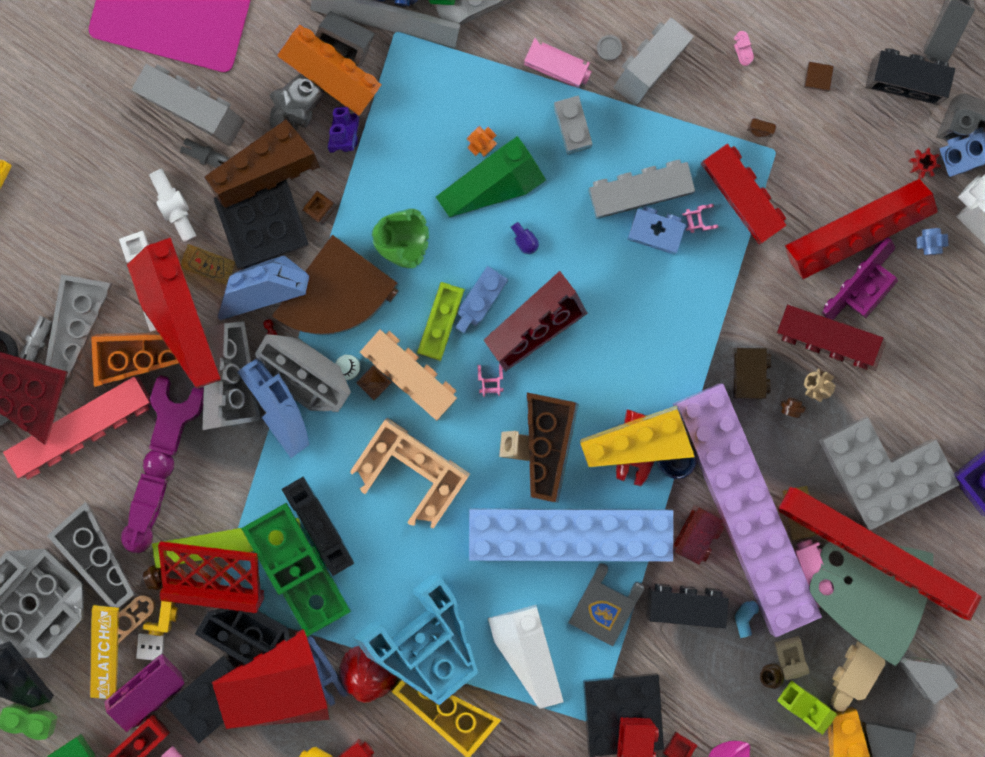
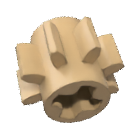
M817 369V372L809 373L803 384L808 389L805 394L819 402L822 399L831 397L836 387L831 382L834 376L821 369Z

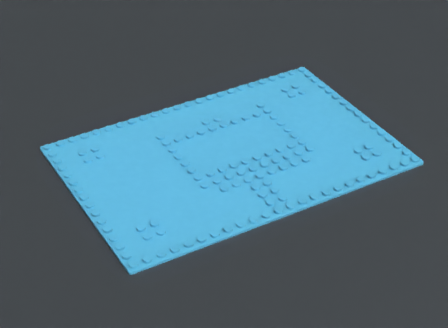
M396 32L393 35L379 79V83L382 85L374 95L330 237L334 235L399 284L396 288L399 292L391 303L386 301L373 317L354 329L330 335H316L300 331L298 336L300 340L334 363L343 355H352L357 358L360 363V372L354 379L346 380L351 393L339 412L310 411L295 400L304 421L309 446L294 457L290 458L269 428L238 528L246 526L285 503L288 504L295 518H299L281 489L304 476L355 564L332 576L351 612L311 635L354 648L359 645L353 637L369 624L375 622L382 625L390 638H392L426 610L412 590L432 574L442 578L457 601V610L460 619L463 621L464 633L467 642L470 644L478 674L466 684L537 706L496 646L488 618L537 605L564 701L545 707V709L586 721L583 680L613 677L633 610L614 646L601 641L568 622L600 563L608 567V572L601 583L628 597L635 582L642 584L649 561H469V509H665L674 479L669 478L658 468L657 461H655L645 483L641 487L633 484L638 467L629 466V472L624 482L616 479V465L589 467L580 440L624 424L626 409L650 415L673 407V403L702 391L751 233L722 195L701 163L728 143L730 147L735 146L742 156L740 161L744 167L749 166L755 173L757 179L754 181L760 188H765L776 152L769 147L411 35ZM579 95L592 140V147L567 155L553 106L554 102ZM479 126L484 130L489 127L497 135L493 139L497 145L485 157L480 153L475 156L467 148L471 144L467 137ZM518 136L532 155L546 181L524 196L512 198L450 218L436 199V196L499 148ZM680 160L681 163L688 162L695 192L691 195L645 207L657 210V215L667 217V214L680 217L682 219L681 223L686 224V229L689 228L687 217L682 215L686 213V209L695 211L698 210V206L714 204L713 208L702 210L701 217L705 227L718 224V228L702 231L701 228L695 229L694 233L684 229L678 251L673 255L627 240L637 209L596 219L588 190L589 187H593V182L607 179L608 182L618 180L617 176L631 172L632 176L642 174L641 170L648 167L656 166L658 170L666 168V163ZM409 208L421 212V215L426 219L427 223L425 225L428 226L429 230L426 254L423 255V261L416 265L415 268L400 267L385 259L375 249L371 236L374 226L380 219L391 213ZM692 214L693 224L698 226L697 214ZM519 222L524 230L528 228L533 232L539 242L538 250L535 253L528 255L519 249L514 240L516 235L510 228L513 224ZM659 223L654 227H650V229L654 230V235L656 236L660 232H664V230L660 229ZM487 266L508 279V282L477 326L471 323L465 333L460 332L455 327L462 317L458 314L456 315L441 361L417 354L440 282L465 289L460 303L461 306ZM561 271L578 294L588 314L506 372L502 368L503 380H500V388H503V392H500V396H498V393H485V397H483V393H479V389H482V381H478V365H481L482 378L500 377L499 362L483 340L555 274ZM379 330H382L385 334L388 331L393 333L400 340L397 345L404 351L407 348L412 350L419 357L416 362L423 368L427 364L438 374L435 379L441 384L446 381L456 390L454 396L457 399L438 421L401 390L389 377L387 378L392 383L375 401L356 383L374 365L360 351ZM497 382L485 383V388L497 387ZM527 392L579 404L558 503L531 497L530 461L499 457L502 432L518 431L519 434L529 436ZM387 417L407 430L409 435L470 473L434 528H431V521L416 519L415 526L407 523L433 485L431 481L394 456H391L366 494L360 490L365 483L358 471L353 474L350 472ZM300 520L301 529L312 547L315 544ZM258 559L260 589L264 590L265 598L258 610L288 628L297 631L302 630L283 594L278 595ZM239 560L237 562L246 571L251 568L250 561ZM232 567L226 571L235 580L241 576ZM224 578L221 579L220 585H230ZM245 579L239 583L244 588L253 589V586ZM319 595L311 596V607L314 609L322 608L324 605L323 598Z

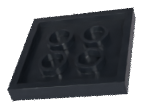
M287 179L276 183V187L257 191L254 196L226 208L217 197L213 198L238 270L309 246Z
M652 673L583 680L589 757L617 754L621 717L650 718L659 731L658 742H654V751L664 750L659 674Z

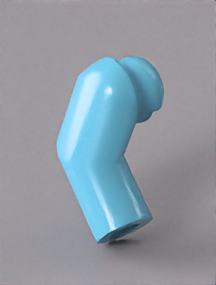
M755 601L743 603L735 614L740 638L752 635L749 621L754 614L759 612V606Z

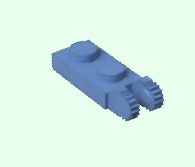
M310 635L307 639L316 664L325 700L332 706L335 704V699L325 686L333 682L342 697H346L349 694L344 689L338 673L314 637Z

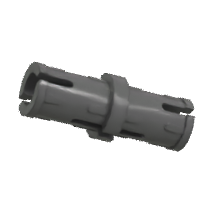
M186 138L183 144L191 147L192 150L183 146L180 150V153L200 160V164H208L215 168L222 165L221 161L226 162L230 159L213 151L212 147H204L191 141L189 138Z

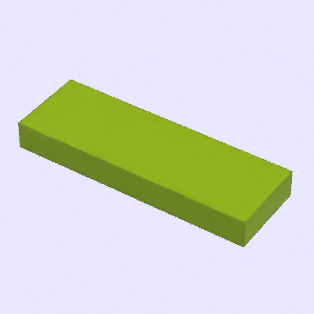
M440 282L417 354L439 361L442 360L465 289Z

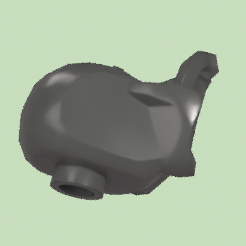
M299 74L283 88L272 91L269 96L275 106L272 107L270 112L271 128L273 129L286 119L296 131L298 125L306 128L311 122L312 111L324 96V90L304 75Z

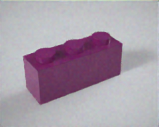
M161 653L104 701L106 713L121 728L128 732L131 728L139 726L144 717L151 711L158 710L162 706L163 701L170 695H175L181 690L183 684H185L182 673Z

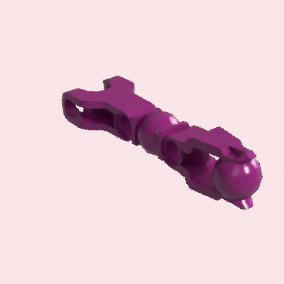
M160 375L156 379L150 397L152 408L157 414L149 446L151 451L143 459L142 467L144 473H141L134 498L130 505L128 525L124 527L121 533L122 545L131 553L139 554L145 552L153 542L152 529L160 514L168 480L165 479L174 470L173 456H176L185 425L201 415L204 387L198 389L194 387L187 401L174 403L169 397L171 385L169 378Z

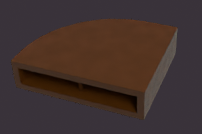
M332 235L305 271L309 275L305 295L283 301L272 316L283 324L305 333L330 335L346 332L368 321L381 309L386 301L391 303L399 292L396 289L399 284Z

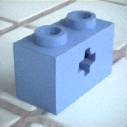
M643 206L642 210L637 209L627 240L675 255L686 224L681 223L682 219L667 214V217L657 215V210ZM657 223L660 224V229L664 230L658 236L654 235L653 229H650L651 226L654 227Z

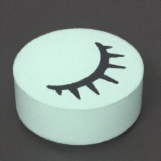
M343 355L335 363L340 366L345 380L354 379L360 372V363L352 355Z

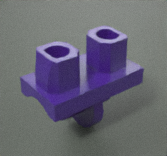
M339 107L333 110V121L329 131V153H334L340 149L343 152L354 151V148L357 146L358 138L356 135L359 116L356 113H350L348 107Z

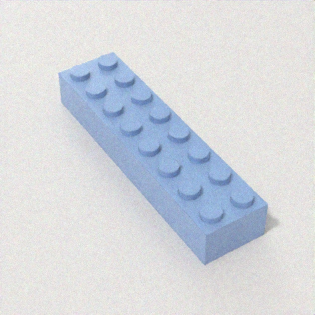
M470 508L469 561H673V510Z

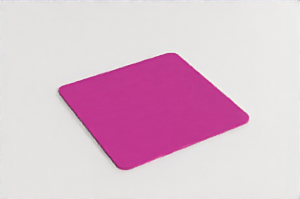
M96 0L88 30L90 35L98 40L219 72H228L234 65L251 0Z

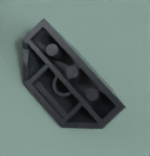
M221 608L209 611L195 633L198 637L244 664L250 663L259 654H265L274 649L276 644L283 640L287 641L290 639L288 627L259 610L257 613Z

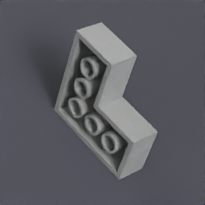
M861 418L818 440L860 523L868 530H872L959 485L937 440L930 439L890 460L869 418Z

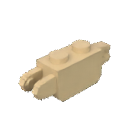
M858 641L856 645L852 644L845 655L847 660L844 666H839L832 678L835 680L832 685L836 687V690L832 695L833 698H831L830 704L836 711H845L853 698L858 701L866 699L886 664L885 659Z

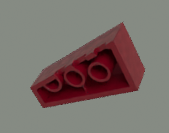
M559 271L483 341L506 372L588 313L574 288Z
M788 304L777 330V334L782 337L781 341L795 346L796 342L806 345L805 349L817 354L820 351L830 354L829 358L839 362L849 361L853 363L854 367L866 371L868 369L877 370L886 345L884 337Z

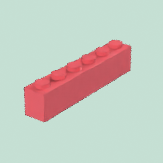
M134 376L54 422L46 445L38 441L34 436H30L3 453L17 478L26 477L29 480L40 474L39 469L46 464L52 467L61 462V456L67 452H70L72 455L84 448L83 443L91 439L92 442L101 439L106 435L105 430L112 426L114 429H118L128 423L126 418L135 414L138 417L149 411L148 406L151 404L150 396L140 378Z

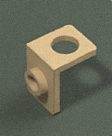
M518 431L502 432L499 457L530 461L529 436L519 434Z

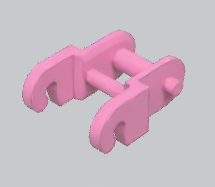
M740 31L734 37V40L737 41L734 48L740 64L748 66L753 61L754 55L748 34L745 31Z
M714 204L698 206V210L695 211L686 209V213L682 215L687 217L689 228L685 230L694 233L695 229L701 228L702 231L718 228V224L705 227L701 217V211L713 208ZM692 214H697L698 226H694Z
M500 364V377L490 379L482 378L481 365H478V381H482V389H479V393H483V397H485V393H498V396H500V392H503V388H500V380H503V371ZM497 382V387L485 388V383Z

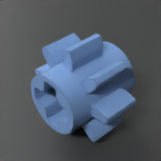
M941 228L922 230V236L916 237L917 249H923L924 255L943 254V247L949 246L948 234L942 235Z

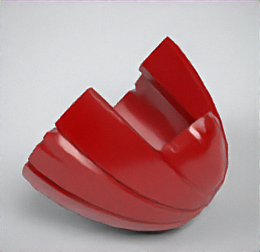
M356 646L346 652L339 667L340 679L344 689L361 703H369L384 697L392 690L398 677L369 659L360 646Z

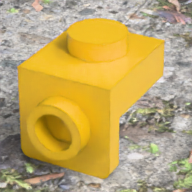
M162 601L159 623L146 622L143 624V629L149 630V634L155 636H164V632L168 633L171 631L172 622H176L178 616V607H175V602Z

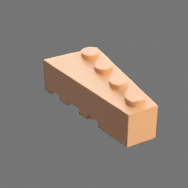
M379 330L360 353L438 421L457 399L454 396L456 390L446 381L441 384L435 379L438 374L427 364L423 368L416 362L419 357L412 350L407 348L404 351L397 345L400 340L393 333L388 331L385 334L382 330Z

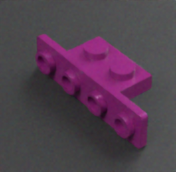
M889 237L875 246L873 254L867 261L864 260L859 264L854 276L851 279H847L842 284L840 292L826 302L822 311L824 317L834 320L844 307L848 305L866 319L898 282L897 277L881 266L895 250V245Z

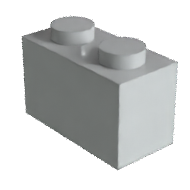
M579 95L554 102L553 107L567 155L591 148L592 140Z

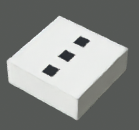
M139 633L136 659L154 660L161 653L163 654L165 635L155 636L149 633Z

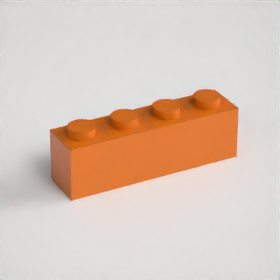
M301 25L295 29L277 55L358 116H360L382 85L373 75L365 73L351 59L342 56L332 45L323 42L310 29L304 28Z

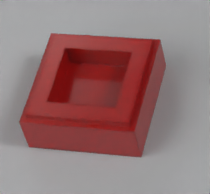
M675 731L663 754L668 757H691L698 745Z

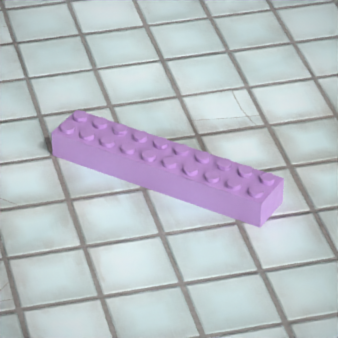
M716 384L673 403V406L677 405L691 447L696 453L698 465L770 634L778 637L822 618L724 384Z

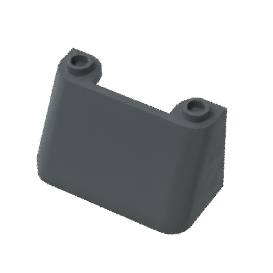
M965 93L954 97L948 106L936 137L947 141L955 134L969 135L977 127H983V130H985V101Z

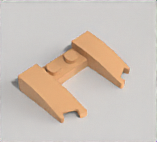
M387 417L350 472L353 474L358 471L365 483L360 490L366 494L391 456H394L433 483L407 523L415 526L416 519L431 521V528H434L470 473L409 435L407 430Z

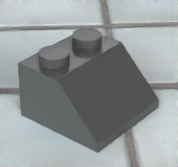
M330 11L319 25L315 36L323 42L332 45L338 53L345 58L351 59L360 68L369 51L375 33Z

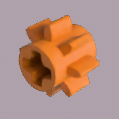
M479 126L467 137V140L471 143L467 148L475 156L480 153L485 157L497 145L493 140L497 135L489 127L484 130Z

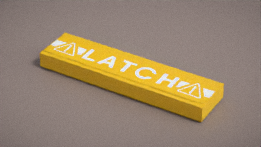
M93 605L90 698L108 699L117 691L119 608Z

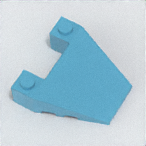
M431 574L412 590L426 609L422 614L392 638H390L382 625L375 622L369 624L353 638L369 659L440 705L478 674L470 644L467 642L464 633V624L457 610L456 598L441 577Z

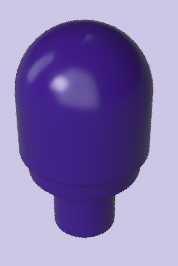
M519 222L510 227L516 235L514 238L516 245L524 254L530 255L538 250L539 242L532 231L528 228L524 230Z

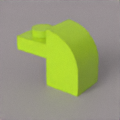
M792 680L777 700L787 710L804 720L822 735L837 716L829 706Z

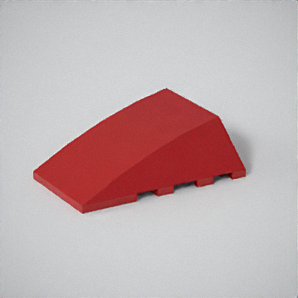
M304 629L297 632L296 636L291 639L283 640L276 644V647L269 652L261 653L254 657V660L245 666L241 665L212 682L226 729L330 720L322 685Z

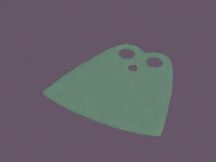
M833 543L825 544L820 554L823 564L821 563L820 570L813 575L810 583L811 595L821 608L849 634L880 657L896 666L904 656L916 633L927 598L918 593L919 590L916 588L907 587L895 580V576L890 577ZM896 545L933 567V553ZM832 551H840L843 554L844 562L841 566L836 567L830 563L829 555ZM846 576H850L852 578V583L850 585H847L844 582V578ZM827 579L833 583L834 591L832 594L823 595L819 591V583L822 580Z

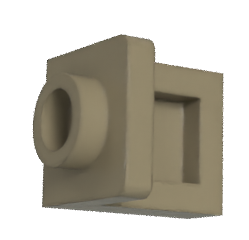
M799 636L774 642L779 665L786 680L797 679L810 673Z

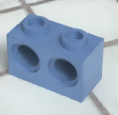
M982 127L969 134L968 138L963 139L962 136L947 140V146L939 149L949 177L985 165V131ZM980 143L982 144V147H983V150H982V151H981L980 146H979Z

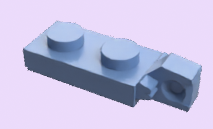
M487 266L460 306L457 314L462 318L455 328L465 333L471 323L477 326L508 282V279Z

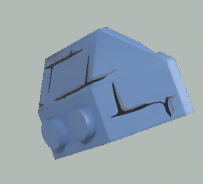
M285 255L243 268L229 276L219 309L218 319L223 320L305 295L309 275Z

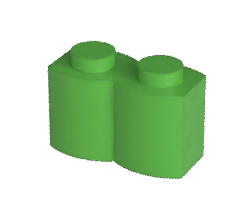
M14 703L2 709L0 729L8 733H23L35 740H44L53 735L58 717L47 710L33 711L30 707Z

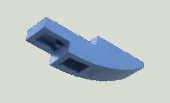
M257 358L241 368L237 373L266 412L262 419L290 458L294 457L309 446L304 421L289 389L279 374L272 377L262 361L257 360Z

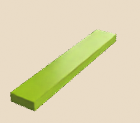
M296 518L297 522L300 525V519ZM241 528L163 541L254 552ZM274 530L270 533L269 539L272 544L280 545L284 537L280 531ZM160 542L152 543L156 568H160L158 551ZM167 551V556L174 562L180 558L174 552ZM197 554L189 555L195 562L203 560Z

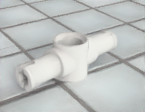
M163 169L149 174L159 194L156 203L164 219L174 223L183 243L195 238L196 234L187 218L189 207L181 192L171 187Z

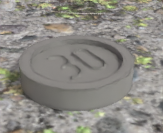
M606 35L599 40L597 53L602 59L612 61L621 54L622 44L617 37Z

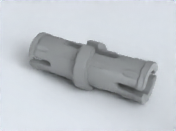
M39 316L31 334L25 338L27 342L19 355L20 358L34 361L40 348H44L46 344L44 340L52 327L53 322Z

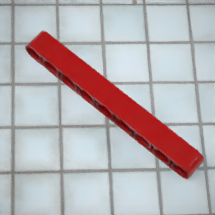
M789 487L778 508L781 514L890 577L895 576V580L907 587L916 588L919 590L918 593L965 620H972L982 599L978 593L805 492Z

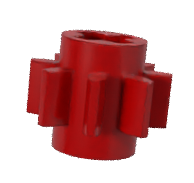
M929 147L925 149L923 154L919 149L914 151L916 158L908 160L909 163L913 164V169H911L910 173H918L920 180L924 178L926 173L930 178L935 176L933 169L941 167L940 164L936 163V158H938L939 154H931ZM924 158L926 163L929 164L925 169H923V164L920 163Z

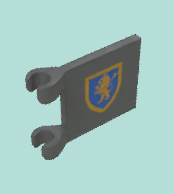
M600 563L568 623L614 646L635 604L643 593L644 586L639 582H635L628 597L601 583L608 572V567Z

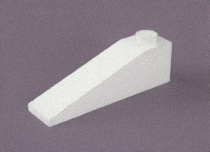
M537 605L488 618L496 646L538 708L541 709L564 702Z

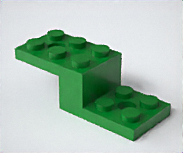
M287 503L241 528L253 551L258 554V559L278 595L283 594L301 628L305 630L306 636L313 634L351 612L315 545L311 547ZM274 530H278L283 534L284 539L280 545L272 544L269 539L270 533ZM319 595L323 598L324 605L322 608L314 609L311 607V596Z

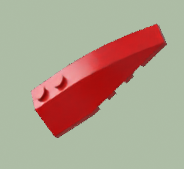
M171 237L147 245L127 264L142 310L174 354L196 389L221 381Z

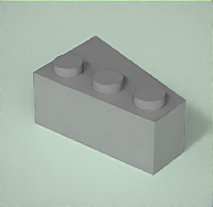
M670 18L665 24L660 22L651 33L654 37L650 41L646 38L637 48L639 54L635 58L631 55L622 65V68L625 70L613 88L634 106L640 103L648 90L656 84V81L668 70L694 37L673 18Z

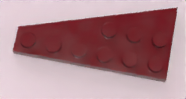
M0 352V414L46 445L68 371Z

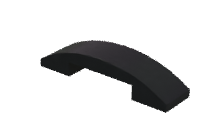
M304 476L282 488V492L299 516L332 576L355 564L337 529Z

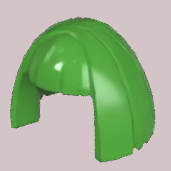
M413 208L397 211L383 217L376 223L371 233L375 249L385 259L400 267L415 268L416 265L423 261V255L426 254L425 251L428 248L429 230L428 226L425 225L427 223L425 217L421 215L419 210Z

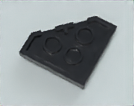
M10 641L0 644V697L30 708L51 702L54 694Z

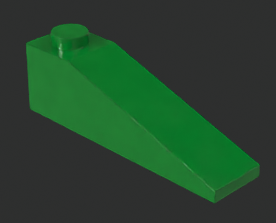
M516 136L438 194L436 199L451 218L482 207L524 196L545 182L546 179L520 138Z

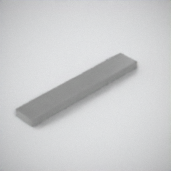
M312 0L311 10L324 14L332 11L351 21L392 32H401L455 48L461 25L459 23L373 0Z

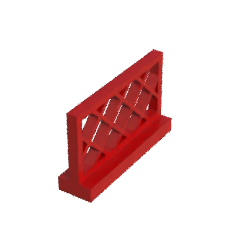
M160 541L158 551L163 586L159 592L160 601L257 613L265 599L264 590L260 589L257 553ZM167 551L174 552L180 558L174 562L167 556ZM197 554L204 561L198 565L189 555ZM215 557H221L228 564L224 568H222L213 559ZM239 560L250 561L251 568L246 571L237 562ZM182 561L193 569L189 574L178 566ZM206 564L217 572L213 577L202 569ZM229 568H234L241 576L235 580L226 572ZM173 570L182 579L169 578V572ZM197 573L206 582H196L192 576ZM221 576L230 585H220L215 580ZM245 579L253 586V589L244 588L239 583Z

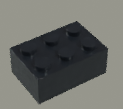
M886 48L885 51L881 50L872 59L865 88L934 105H939L949 98L956 68L949 67L948 62L935 60L932 63L924 61L925 58L923 56L910 54L907 57L899 55L900 51Z
M655 583V587H649L646 617L650 622L726 629L729 598L723 594V591L717 588H705V592H700L694 586L680 585V590L672 589L670 584Z
M227 653L166 705L198 744L224 723L212 682L239 667Z

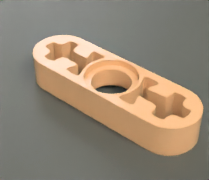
M140 595L119 612V618L121 616L130 618L131 627L129 630L118 629V634L121 635L118 638V644L153 614L156 604L151 596ZM139 600L142 603L147 601L149 603L147 606L148 612L144 610L135 617L134 614L128 611L130 608L132 612L136 611L140 607Z

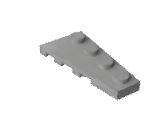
M61 275L45 365L68 371L67 378H71L112 283Z

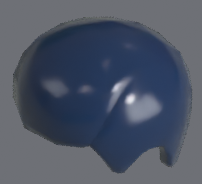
M693 450L695 457L657 461L658 468L669 478L684 479L693 473L697 465L696 453Z

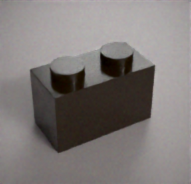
M734 348V399H766V394H770L771 380L767 379V369L771 368V354H767V348Z

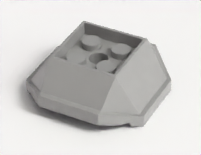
M47 548L6 551L0 558V644L10 641L23 658H48L84 619V582ZM28 596L35 598L37 603L35 609L27 607L26 599Z

